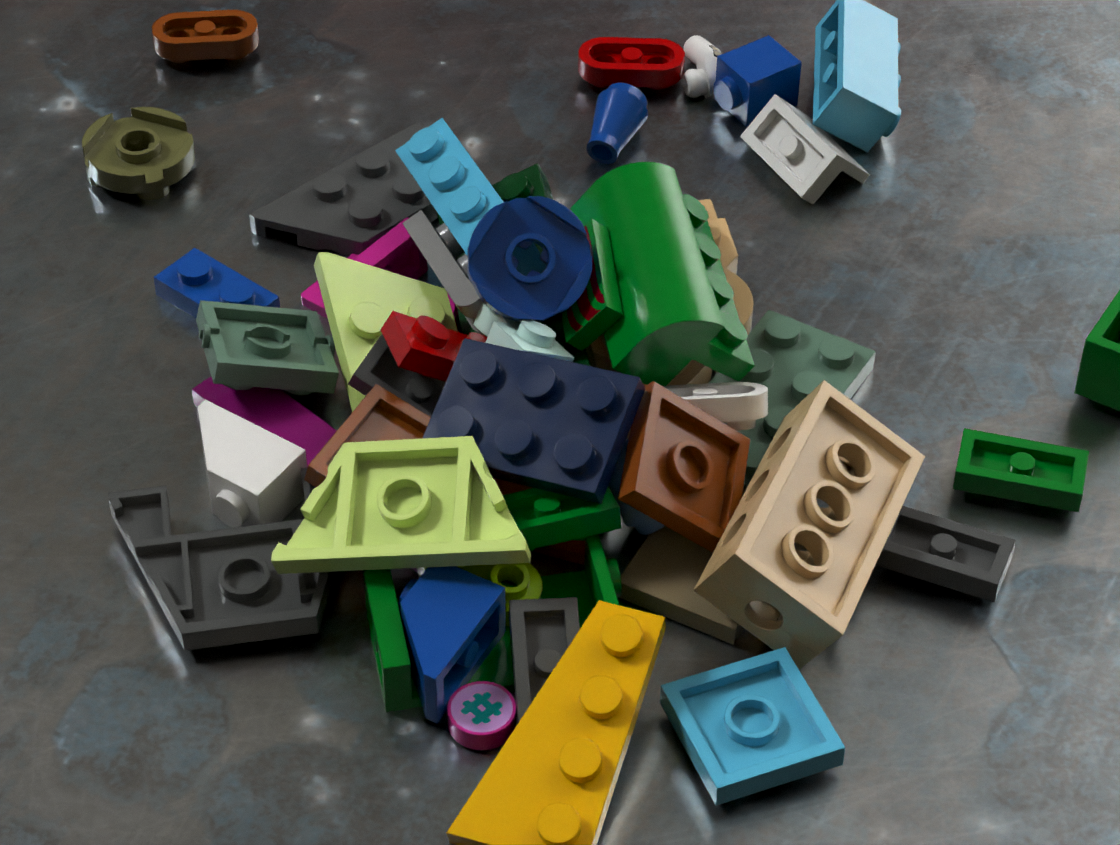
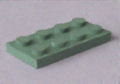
M771 310L764 314L746 339L755 367L739 381L757 383L768 388V415L757 419L754 428L738 431L750 438L743 494L783 418L823 380L851 399L873 370L876 351ZM717 372L709 383L738 381Z

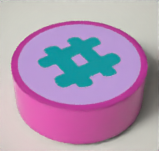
M477 681L461 686L452 694L448 701L449 732L456 742L469 749L490 750L503 745L516 727V702L514 697L506 688L493 682Z

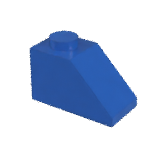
M456 566L428 567L418 580L414 578L406 584L398 601L411 664V674L425 718L435 723H438L446 713L448 701L452 694L469 682L506 632L505 587Z

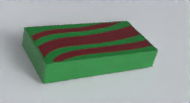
M593 219L584 225L592 256V272L589 282L576 302L561 313L566 343L581 351L592 344L623 316L608 227Z

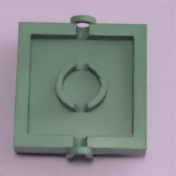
M200 300L196 323L199 330V339L202 341L201 348L204 349L213 384H223L235 390H249L253 387L283 389L295 395H308L313 392L334 394L339 375L334 360L335 344L332 335H325L317 311Z

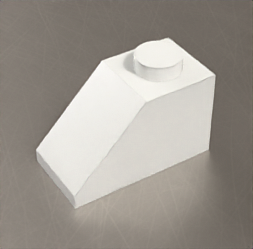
M205 399L198 406L212 514L232 528L281 522L304 499L301 468H307L306 450Z

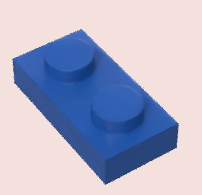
M193 248L154 276L156 295L194 318H197L200 300L280 308L279 296L196 248Z

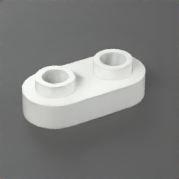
M723 382L663 386L736 431L752 429L756 426L757 419L768 415V388L761 384Z

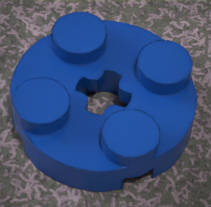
M528 196L527 198H516L509 202L505 201L490 209L482 217L472 233L467 249L468 278L482 302L495 313L514 321L534 320L543 322L571 307L584 292L592 272V256L585 228L580 219L569 208L553 199L543 196ZM532 243L538 244L543 249L540 254V260L546 264V268L542 273L531 270L525 276L516 270L519 261L512 255L513 250L517 246L527 250Z

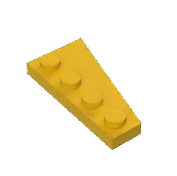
M600 600L597 602L446 832L449 843L455 845H597L666 630L664 616Z

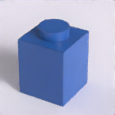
M769 35L717 56L716 81L713 87L714 100L718 102L722 109L731 113L746 127L751 124L774 94L795 107L798 105L802 62Z

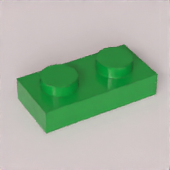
M964 428L953 489L1079 512L1089 451Z
M609 487L601 504L537 488L503 495L515 523L526 540L530 552L536 548L570 540L582 541L587 536L622 529L620 506Z

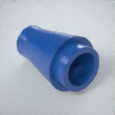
M614 83L598 95L591 137L586 147L588 155L595 161L604 164L614 163L622 149L648 118L647 99L638 88L627 83Z

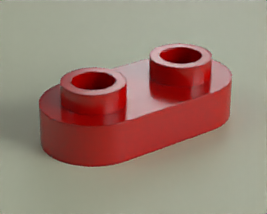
M597 37L584 42L579 48V75L585 81L599 88H608L614 83H627L635 87H648L660 90L678 83L684 74L685 52L679 44L667 39Z

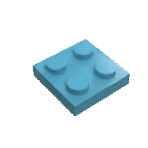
M786 647L661 685L660 704L716 806L843 765L845 746Z

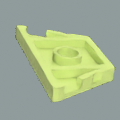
M319 252L317 254L314 269L353 412L365 398V395L348 385V383L381 336L380 330L392 311L418 318L421 315L428 316L440 322L447 329L457 332L458 329L445 288L329 252Z
M473 436L343 443L327 467L328 473L325 480L312 490L300 510L304 516L301 524L287 545L278 542L271 557V562L278 574L530 563L531 553L526 540L515 523Z

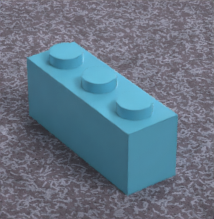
M836 0L815 29L813 125L866 152H869L881 136H889L896 128L901 117V108L898 107V88L901 82V76L898 74V55L901 49V44L898 42V18L864 0Z

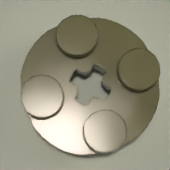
M155 107L130 108L131 117L114 121L113 113H110L96 120L86 130L82 138L87 180L95 187H104L120 193L137 194L144 200H158L165 197L169 193V186L185 177L194 164L195 151L192 133L190 135L187 132L186 122L179 115L171 111Z

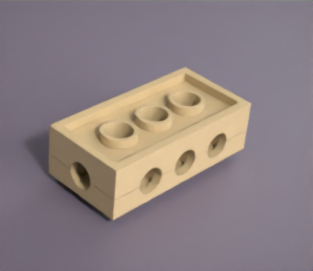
M823 380L783 418L693 591L773 650L786 647L796 666L801 669L844 635L925 456ZM817 499L826 502L829 506L827 508L819 507ZM794 543L804 546L807 551L796 550Z

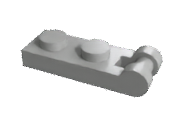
M420 210L402 224L473 330L484 335L473 325L483 302L477 295L467 275L468 256L464 254L456 260L458 256L464 253V250L446 224L443 223L435 229L424 212Z

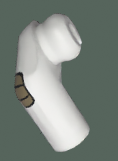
M692 36L685 42L683 50L687 59L696 65V69H688L683 74L682 78L688 84L683 86L685 94L691 98H698L704 95L707 99L714 94L713 87L716 81L717 56L722 53L705 38Z

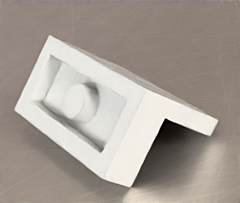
M774 94L740 136L801 198L811 204L818 200L841 171H844L862 184L870 176L823 129L813 125V119L776 94Z

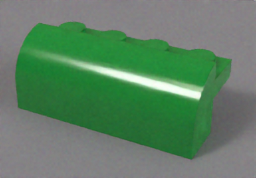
M630 163L617 167L597 179L570 210L580 219L583 226L593 219L608 227L623 316L604 332L613 369L623 374L640 377L642 383L646 385L655 381L661 386H667L693 359L739 382L755 365L746 340L748 334L740 322L733 300L734 291L727 282L720 261L721 252L714 242L707 221L709 215L705 207L693 196L682 194L675 169L662 163Z

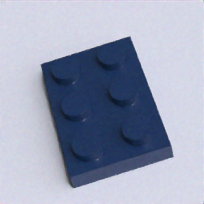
M464 338L423 438L473 436L493 478L601 504L644 395L645 387L640 377Z

